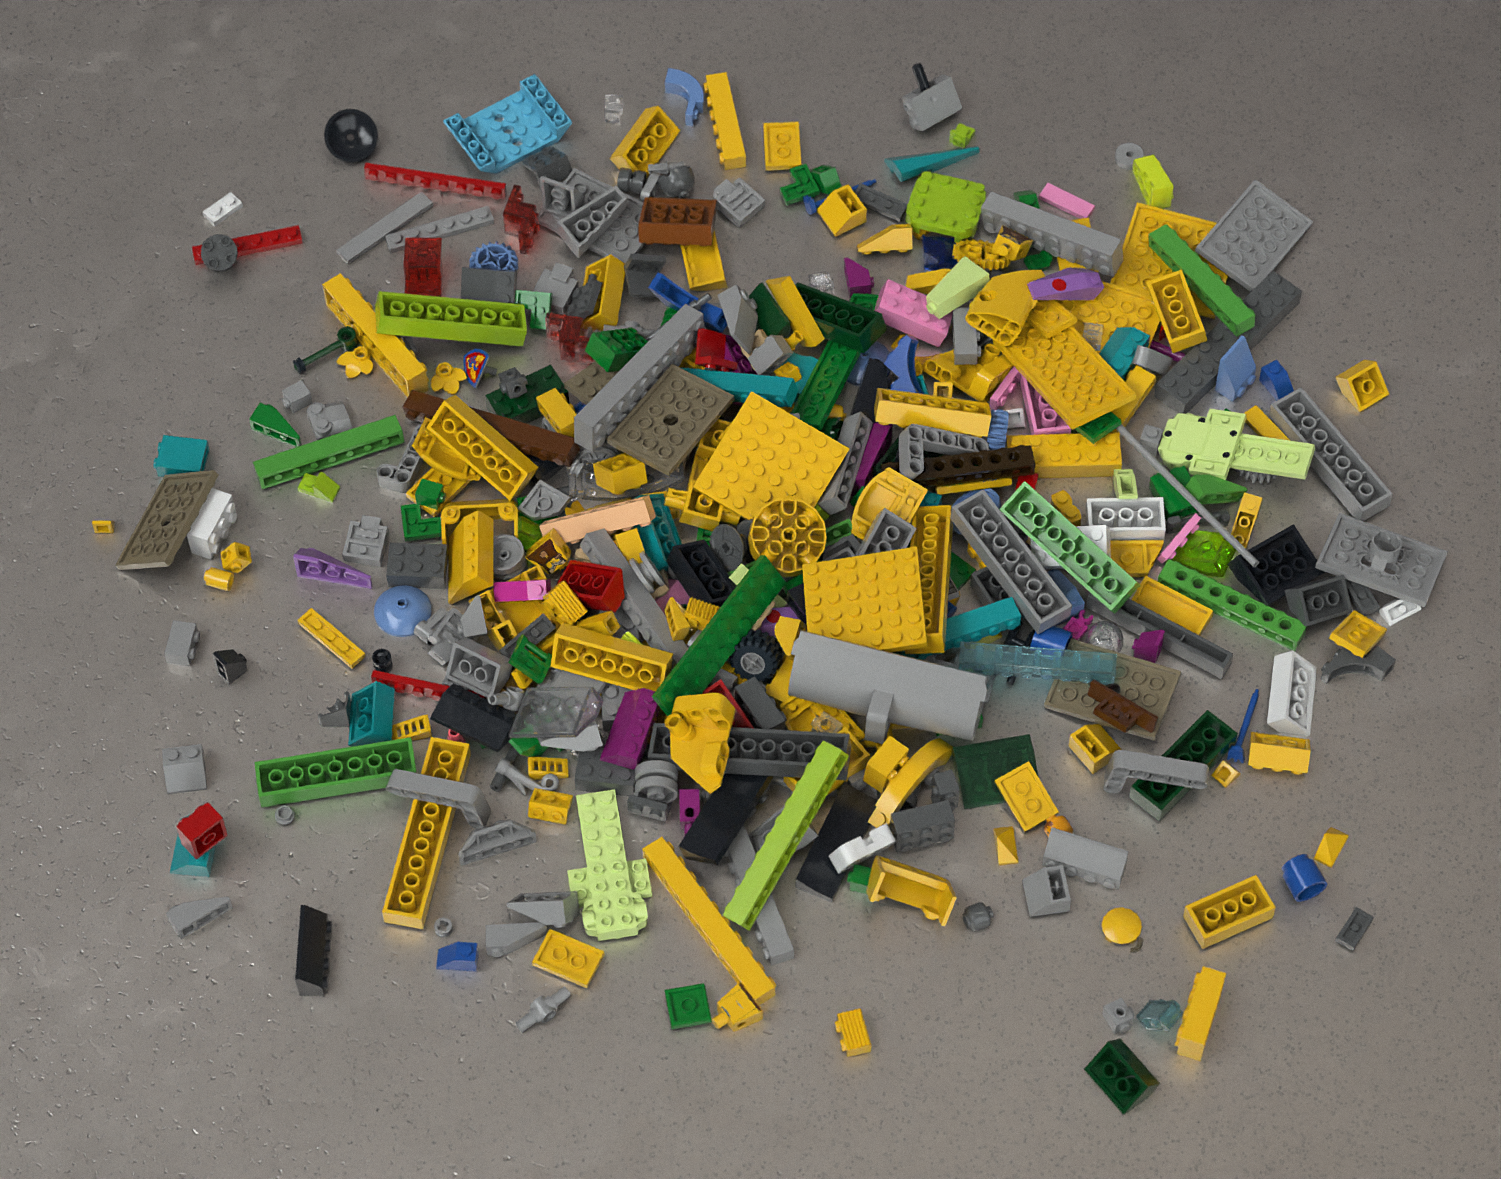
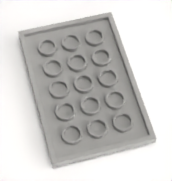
M576 168L571 171L563 182L579 190L584 195L585 204L613 188ZM622 192L627 198L626 210L588 249L603 257L611 254L623 263H626L631 253H639L645 243H639L638 228L644 202ZM542 208L535 217V222L557 233V222L563 218L544 212Z
M1255 179L1194 251L1251 292L1276 268L1310 228L1313 221Z

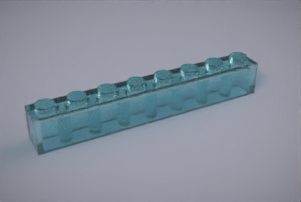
M960 642L958 669L984 675L998 674L1005 677H1035L1044 680L1060 679L1065 682L1073 680L1089 683L1092 680H1096L1101 684L1107 685L1114 684L1117 654Z

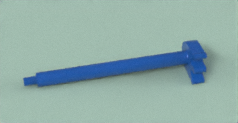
M876 179L868 180L862 184L870 187L876 183ZM859 184L851 187L854 192L856 191ZM804 196L803 200L808 214H815L816 208L826 198L814 202L815 200L811 196Z
M1258 689L1252 694L1236 744L1229 748L1227 760L1233 758L1234 762H1237L1238 759L1241 763L1245 761V752L1241 747L1259 697Z

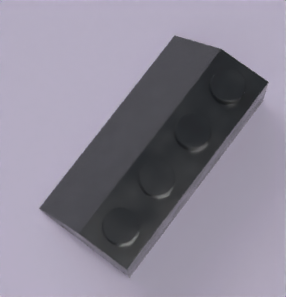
M705 539L673 546L666 562L689 597L704 601V603H711L720 608L736 586L729 579V575Z
M454 683L444 691L430 717V720L496 752H499L511 738L516 736L521 716L499 705H491L487 699Z
M301 905L295 981L299 996H324V989H328V976H325V973L330 967L327 952L331 951V940L328 939V933H332V921H329L327 913L306 905Z

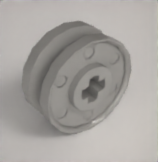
M642 551L639 553L642 560L640 564L634 558L630 559L629 563L646 589L653 593L655 588L652 582L656 581L661 587L666 583L654 563Z

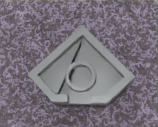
M539 480L518 507V511L533 521L561 515L571 499L554 487Z

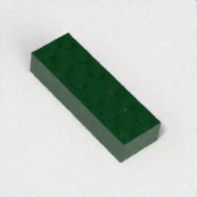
M799 282L795 285L825 339L865 353L887 330L882 313Z
M1207 710L1162 757L1203 763L1208 765L1210 771L1229 751V748L1236 744L1238 733ZM1138 779L1131 786L1129 798L1160 821L1192 788Z

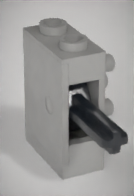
M917 63L913 65L912 70L919 88L902 97L903 107L908 112L910 117L909 123L912 128L924 131L963 108L950 76L942 74L928 82L922 64Z

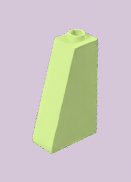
M963 257L926 296L928 312L940 319L976 297L990 281L989 273L967 257Z

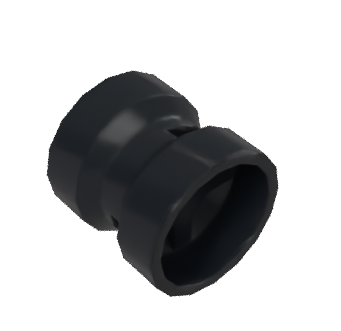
M378 649L373 653L374 670L390 673L393 668L391 653L386 649Z

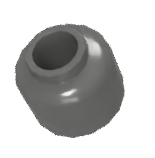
M982 902L966 907L964 914H962L965 926L972 931H979L989 927L991 918L994 917L991 907H986Z

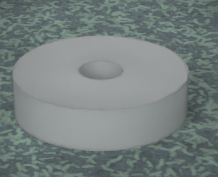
M1135 143L1121 144L1115 152L1117 165L1125 170H1132L1133 159L1144 157L1143 149Z

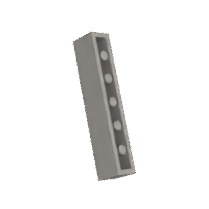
M861 411L844 419L837 442L848 447L849 451L818 501V505L830 515L847 508L873 422Z

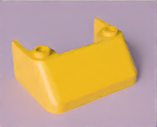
M513 499L448 502L442 509V544H447V549V524H455L461 521L463 517L475 511H480L493 520L514 521V536L520 540L518 503Z
M875 856L866 890L869 900L874 902V900L880 901V899L888 897L920 908L925 913L924 916L931 920H936L937 918L941 926L945 927L957 898L950 882L941 876L883 856Z

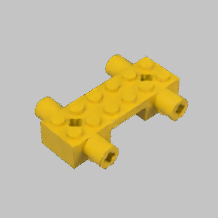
M718 419L697 443L686 491L668 487L664 506L681 510L679 522L713 531L720 521L735 526L738 525L739 515L693 489L694 484L720 443L717 441L718 437L731 422Z

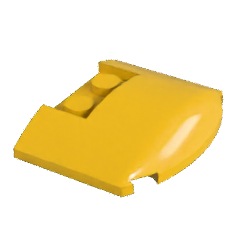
M425 417L412 444L418 455L429 466L444 475L459 480L479 481L481 475L426 428L431 420Z
M890 467L886 468L885 471L873 477L861 492L852 514L851 534L863 540L876 515L884 508L910 523L928 490Z
M793 696L780 704V710H782L787 719L785 722L787 730L837 733L846 727L858 742L865 738L863 731L843 710Z

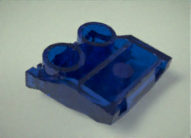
M922 235L924 269L929 271L952 269L958 263L957 259H954V256H952L954 244L956 245L954 238L926 237Z

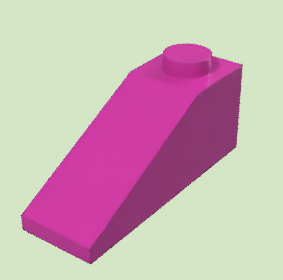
M551 579L493 582L494 601L542 600L543 596L551 590Z

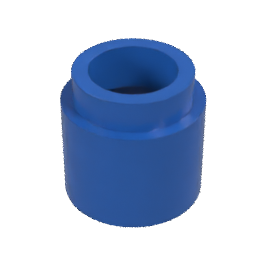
M1052 626L1040 634H1037L1035 631L1030 651L1036 653V657L1060 665L1072 639L1073 632L1056 626Z
M1307 854L1293 857L1282 866L1283 879L1297 902L1314 898L1323 892L1328 885L1315 860L1310 859Z

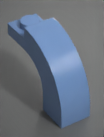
M668 68L665 79V93L679 95L687 100L688 106L685 113L686 125L693 126L694 119L697 120L698 114L704 112L702 87L690 74Z

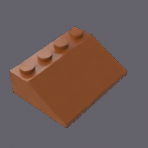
M645 197L638 223L639 243L681 244L683 246L712 245L717 200Z

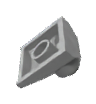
M342 401L328 404L316 402L312 403L306 410L316 440L353 429Z

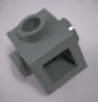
M516 367L498 374L501 382L499 387L502 393H506L510 399L517 398L527 392L525 386L528 384L524 374H520Z

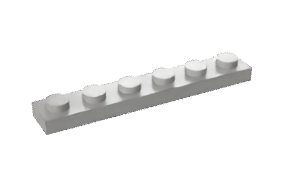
M485 206L385 235V240L392 254L494 224V218L489 206Z

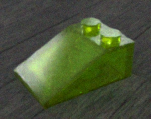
M1198 530L1193 534L1190 532L1186 536L1188 541L1182 548L1178 546L1175 549L1177 554L1172 561H1177L1189 569L1198 571L1200 574L1214 577H1224L1228 568L1227 564L1232 560L1236 549L1219 532Z

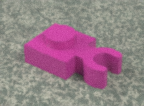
M1084 609L1079 612L1078 619L1072 617L1062 628L1073 632L1072 639L1078 641L1088 631V626L1086 625H1090L1093 621V615L1087 619L1083 617L1085 615Z

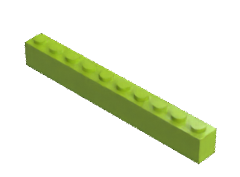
M824 740L816 748L813 759L807 764L802 778L796 783L795 790L791 797L787 799L782 813L776 818L775 825L771 832L766 835L763 846L757 851L751 867L746 870L744 879L737 886L732 900L726 905L724 917L750 931L848 760L849 755Z

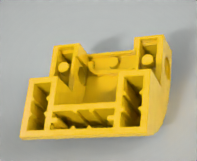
M538 564L508 581L547 578ZM494 588L480 594L487 636L498 652L543 613L556 628L540 642L556 633L561 626L556 619L557 615L554 611L549 610L544 604V599L495 602Z

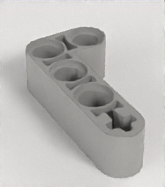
M422 424L415 428L398 467L390 464H381L377 468L378 482L381 487L400 493H406L413 487L424 463V460L412 447Z

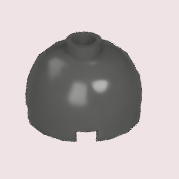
M687 165L674 168L669 171L670 174L667 177L662 175L658 179V184L666 195L673 198L679 197L680 199L689 195V191L695 183L693 171Z

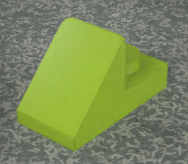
M321 471L318 477L305 473L298 486L299 492L333 503L340 490V486Z

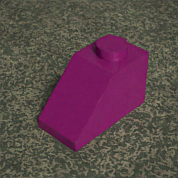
M848 257L844 258V272L849 298L852 297L853 293L871 294V288H874V278L870 277L869 270Z
M1165 631L1141 632L1139 639L1135 638L1132 645L1134 650L1133 657L1156 663L1162 650Z

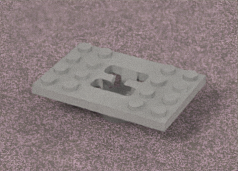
M1339 513L1315 568L1336 576L1344 575V578L1425 607L1448 551ZM1366 560L1371 562V567L1362 564L1361 561ZM1385 568L1394 570L1396 573L1389 574L1384 572Z

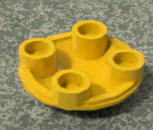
M1123 907L1108 911L1103 917L1101 924L1105 939L1118 944L1134 943L1142 929L1141 920L1138 915L1131 909Z

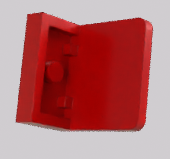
M704 328L698 329L695 365L705 367L707 370L723 372L737 370V362L725 359L726 335Z

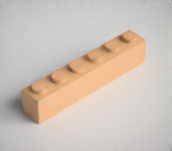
M647 495L547 520L539 527L542 536L554 528L565 543L570 542L574 544L580 542L586 533L605 529L611 535L616 533L618 529L627 531L634 528V525L640 524V527L651 524L656 515L650 496Z

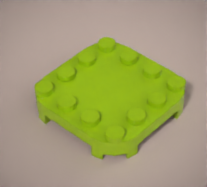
M925 171L915 182L907 205L905 222L911 224L915 233L919 234L920 229L953 236L955 237L954 242H960L961 239L969 238L970 236L974 237L982 214L981 206L986 200L985 186L981 183Z

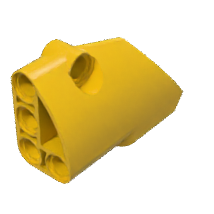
M1022 270L992 277L970 303V308L965 317L966 322L1003 346L1011 345L1020 334L1029 313L1038 301L1033 300L1027 284L1045 277V274L1042 270Z
M994 344L985 345L984 349L981 350V357H977V364L955 365L953 350L933 356H915L921 362L924 372L940 382L953 383L956 388L978 402L985 403L990 401L991 396L1014 366L1004 355L999 356L1001 351Z
M719 693L678 696L675 698L672 713L665 720V726L670 731L671 759L711 794L721 787L729 756L727 742L736 709L724 695Z

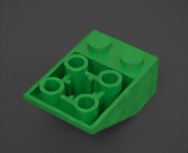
M632 327L593 332L585 352L607 373L620 371L648 341Z

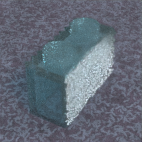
M1163 999L1149 1000V1003H1146V1006L1141 1008L1139 1014H1136L1138 1020L1147 1030L1168 1032L1183 1016L1180 1005L1175 1000L1164 1001Z

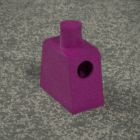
M699 789L679 790L680 829L684 830V836L700 813Z

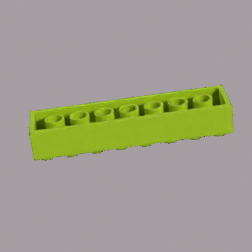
M383 291L378 292L375 304L376 330L379 334L523 346L527 333L525 306L523 304Z

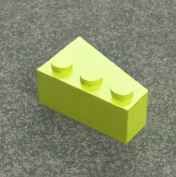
M1155 155L1133 159L1132 171L1146 204L1161 209L1171 207V200L1174 198V185Z

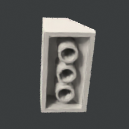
M1293 650L1274 656L1267 724L1281 733L1309 736L1317 667Z

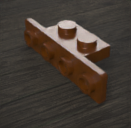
M1096 680L1091 681L1088 696L1100 703L1094 708V715L1124 733L1135 724L1150 733L1155 730L1158 720L1156 715Z

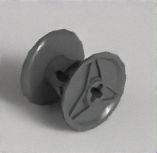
M745 519L738 525L737 529L728 524H720L713 530L710 538V548L725 571H733L738 568L743 558H747V564L755 561L750 553L748 543L750 525L753 519Z

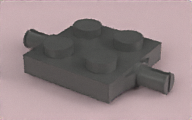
M589 274L587 283L575 289L572 294L573 299L567 310L566 321L571 324L574 323V330L579 331L582 321L587 316L593 314L602 285L600 281L596 280L597 276L594 274Z

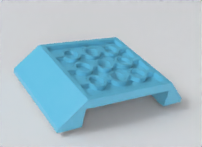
M533 74L520 81V91L465 119L457 113L443 120V123L479 171L497 174L526 159L528 156L542 151L543 148L557 143L571 126L572 121L538 77ZM497 118L504 119L501 122L495 121ZM506 130L513 131L511 134L504 133ZM515 142L522 143L520 146L513 145Z

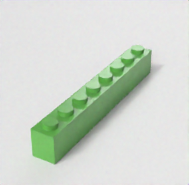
M1165 224L1149 234V247L1173 272L1182 269L1188 287L1236 337L1255 326L1254 311L1248 308L1243 300L1233 293L1230 286H1226L1222 282L1220 276L1215 274L1210 269V266L1200 259L1197 252H1193L1189 248L1187 242L1182 240L1174 229Z
M393 415L253 461V465L263 490L302 477L305 473L311 474L404 443L405 441L397 417Z

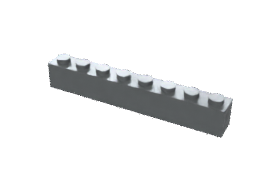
M1092 593L1088 596V609L1139 636L1141 632L1164 630L1162 648L1220 679L1223 678L1231 666L1233 653L1131 599H1128L1114 614Z

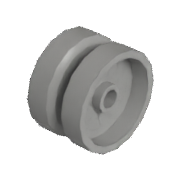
M505 534L493 538V580L496 582H506L528 569V560L525 558L524 547L515 536Z
M650 760L638 764L635 768V796L664 804L674 801L678 797V784L676 783L678 781V768L674 764L662 760Z

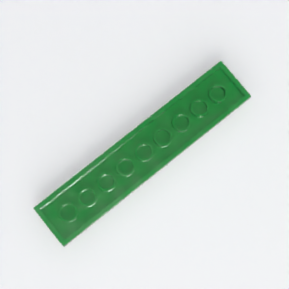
M853 293L849 301L874 310L879 295ZM829 340L791 413H799L800 420L817 430H822L861 352Z
M760 555L652 695V698L667 716L672 713L676 697L703 693L735 651L734 647L741 642L743 636L745 637L786 584V581L765 555Z

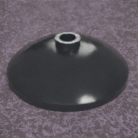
M344 109L335 113L327 122L324 130V141L327 149L335 158L343 162L355 163L366 159L372 154L377 145L378 131L374 121L366 113L357 109ZM353 135L354 139L350 141L347 139V136Z

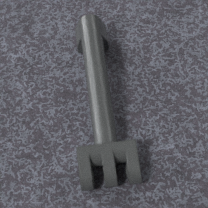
M1227 510L1211 513L1216 519L1220 520L1224 527L1228 526L1230 515ZM1199 515L1201 519L1198 523L1207 522L1202 515ZM1179 516L1168 518L1165 533L1178 532L1179 528L1183 527L1191 517L1180 519Z

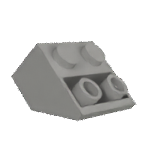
M1063 865L1042 868L1022 879L1030 917L1070 911L1071 899Z

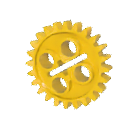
M965 239V241L960 240V243L956 242V245L954 244L952 256H954V259H957V262L963 257H967L983 270L985 268L989 270L1004 269L1011 264L1010 259L992 251L995 242L989 243L988 240L983 242L981 239L979 241Z

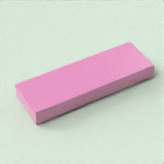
M1047 183L1039 195L1040 200L1079 219L1089 218L1095 210V205L1050 183Z

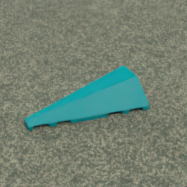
M976 146L885 158L884 162L891 173H895L900 182H903L925 171L931 170L933 173L978 154L980 148Z

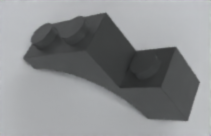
M1378 646L1373 651L1370 650L1363 658L1352 654L1346 648L1339 649L1334 654V659L1331 662L1327 661L1323 665L1321 680L1327 684L1330 680L1342 674L1363 673L1382 681L1393 670L1396 659Z

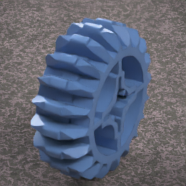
M489 241L488 245L482 243L481 248L476 247V252H472L469 259V267L518 270V257L510 246L506 247L504 242L499 245L498 241L495 244Z
M1001 409L991 411V421L987 437L988 451L1005 448L1009 420L1008 411Z

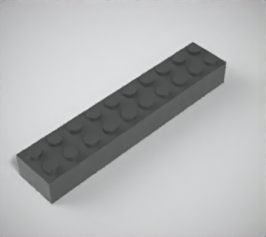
M1273 270L1243 299L1244 304L1255 313V326L1236 337L1220 321L1206 335L1208 341L1195 345L1156 383L1154 396L1175 412L1186 414L1216 385L1220 359L1243 335L1251 351L1300 303L1302 290Z
M654 723L648 753L649 761H667L674 764L678 771H684L671 759L670 731L664 723ZM731 727L727 742L729 756L724 773L802 778L807 764L811 762L815 755L816 748L824 740L849 755L848 760L836 779L847 780L852 747L850 735L844 733Z

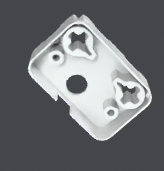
M884 824L868 832L870 836L863 840L859 836L831 853L829 858L838 874L854 867L855 864L858 865L882 853L894 844L896 839L888 825Z

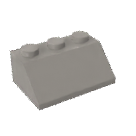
M464 638L453 643L445 677L488 698L490 693H499L510 678L512 665L508 663L510 658L469 638Z

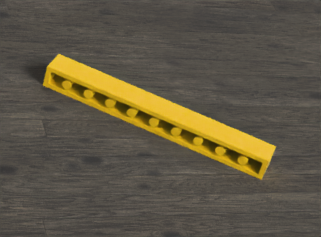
M660 837L642 848L643 858L647 860V864L737 984L741 982L758 1005L774 997L776 987L772 977L766 976L763 965L759 961H755L751 949L743 945L739 933L731 929L729 920L719 913V907L715 901H710L707 897L706 889L698 885L694 873L688 871L682 857H677L674 853L673 845L669 841L666 842L663 837Z

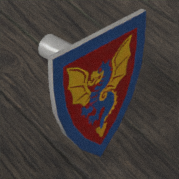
M473 349L464 355V371L468 382L475 389L483 373L495 375L497 372L496 368L486 366L490 354L482 349Z

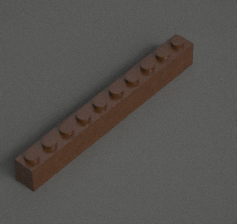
M412 390L402 408L407 419L423 423L425 417L432 420L445 399ZM470 407L524 455H532L544 461L548 460L561 466L570 467L580 450L573 437Z

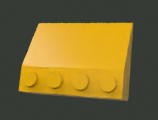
M475 511L463 517L449 536L448 603L450 605L493 586V519L480 511Z

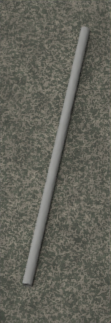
M1122 424L1116 428L1253 567L1259 564V561Z

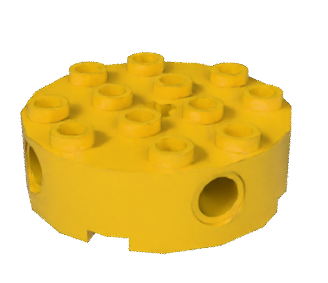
M789 498L775 499L760 509L750 525L748 535L750 553L755 561L760 555H765L782 577L787 578L803 574L802 565L817 562L824 552L827 538L826 527L818 511L805 501Z

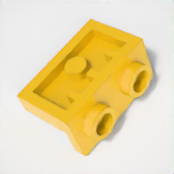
M534 788L529 800L528 817L566 824L568 812L573 802V795Z

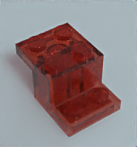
M514 185L503 211L504 229L506 235L518 237L520 254L527 255L529 248H533L535 234L539 233V213H537L536 205L523 202L524 194H522L521 186Z
M405 238L403 265L405 275L404 294L442 297V238Z
M546 313L547 339L555 342L559 341L561 360L583 363L585 365H591L595 362L585 352L590 337H584L583 318Z

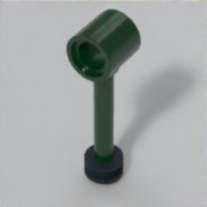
M351 327L341 328L337 333L338 339L336 342L303 360L300 357L296 361L293 360L294 369L300 374L303 370L306 371L305 366L339 348L344 352L354 351L358 346L355 330Z

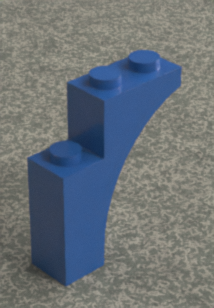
M661 273L656 274L648 287L665 306L677 311L685 304L689 305L693 300L699 299ZM706 302L698 310L704 313V327L723 333L727 326L723 310Z
M906 335L902 337L896 349L888 354L884 365L899 377L891 384L890 390L924 394L915 372V353L919 341L913 336Z

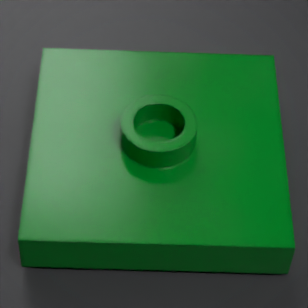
M705 983L664 990L671 1030L712 1023Z

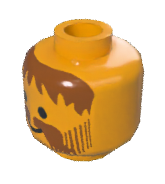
M1052 815L1046 820L1047 823L1044 826V831L1048 838L1052 827L1073 834V828L1065 816Z

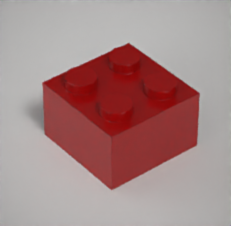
M209 802L198 806L194 813L184 817L176 825L181 844L196 860L228 836L223 817Z

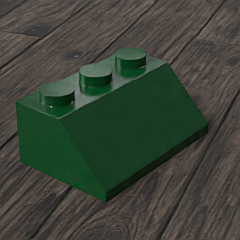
M758 284L749 295V298H753L758 307L756 309L758 319L755 332L758 329H763L767 337L770 335H782L784 339L790 336V320L764 284Z
M1121 1038L1108 1041L1084 1068L1123 1115L1147 1099L1160 1085L1158 1080Z

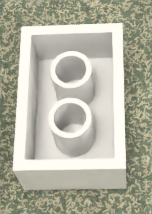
M211 488L207 500L203 503L199 515L195 518L187 534L191 553L210 560L213 559L215 554L219 553L223 539L227 538L231 524H234L237 519L235 503L231 494Z

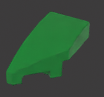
M1042 250L1039 254L1026 256L1023 262L1029 270L1045 271L1049 268L1053 255Z

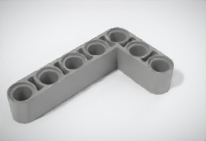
M911 424L899 434L900 474L910 480L920 475L924 469L923 450L943 455H958L964 452L974 453L981 450H989V444L983 438Z
M1117 750L1113 753L1105 769L1103 789L1108 793H1118L1122 790L1128 777L1204 789L1208 786L1209 767L1203 763Z
M394 769L386 786V790L394 795L460 808L468 824L473 828L486 826L491 814V808L481 789L471 784Z

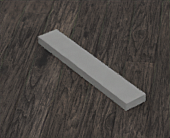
M421 191L336 250L337 254L349 265L385 240V235L395 233L433 207V202Z

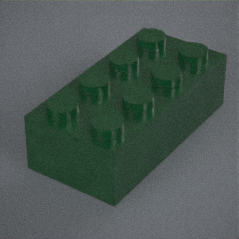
M551 364L525 376L528 383L525 385L527 392L517 398L510 399L506 393H502L500 388L485 395L486 408L490 413L526 424L543 416L539 411L536 397L554 388L560 394L563 393L569 404V392L564 388L562 380Z

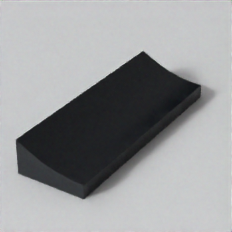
M725 773L721 787L711 794L678 846L685 859L718 865L774 776Z
M844 781L796 877V888L833 902L848 869L838 874L829 855L838 847L861 836L862 840L864 839L870 826L868 820L877 807L875 806L878 801L877 799L864 794Z

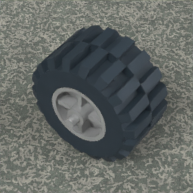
M750 630L745 637H742L741 642L734 647L735 651L730 656V661H732L730 665L732 668H735L734 672L736 674L739 673L740 678H746L747 680L754 676L758 682L760 680L766 682L767 679H771L782 659V648H779V641L776 642V638L769 636V633L766 631L762 633L761 630L756 632Z

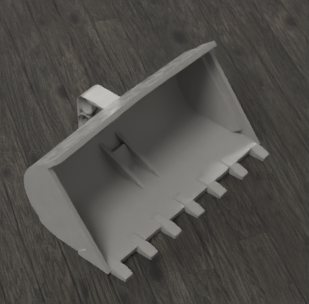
M801 630L799 637L793 643L791 652L795 657L789 681L788 695L867 717L865 740L879 744L885 742L890 723L973 741L984 703L989 702L996 675H992L994 662L986 661L983 670L964 666L965 655L961 654L956 655L954 663L935 659L936 654L930 655L924 660H919Z

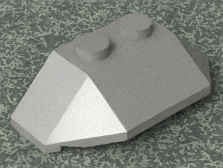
M510 819L505 821L499 820L486 827L480 826L471 831L458 854L460 865L463 866L536 843L535 830Z

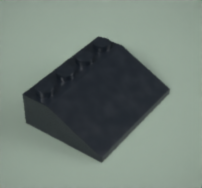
M1294 524L1248 550L1259 561L1256 567H1253L1241 554L1227 564L1237 580L1266 606L1285 596L1286 589L1306 584L1325 573V571L1315 568L1317 559Z

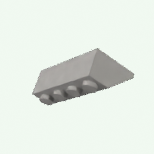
M1052 827L1043 856L1042 866L1063 865L1065 874L1069 876H1078L1088 882H1097L1107 888L1119 889L1126 869L1129 851Z

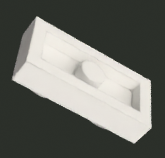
M230 192L204 210L203 216L215 227L241 209L243 205Z

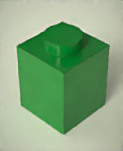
M421 479L415 492L416 504L438 510L440 503L443 504L446 498L443 485Z
M855 864L853 871H849L847 883H850V891L867 894L866 890L871 868Z

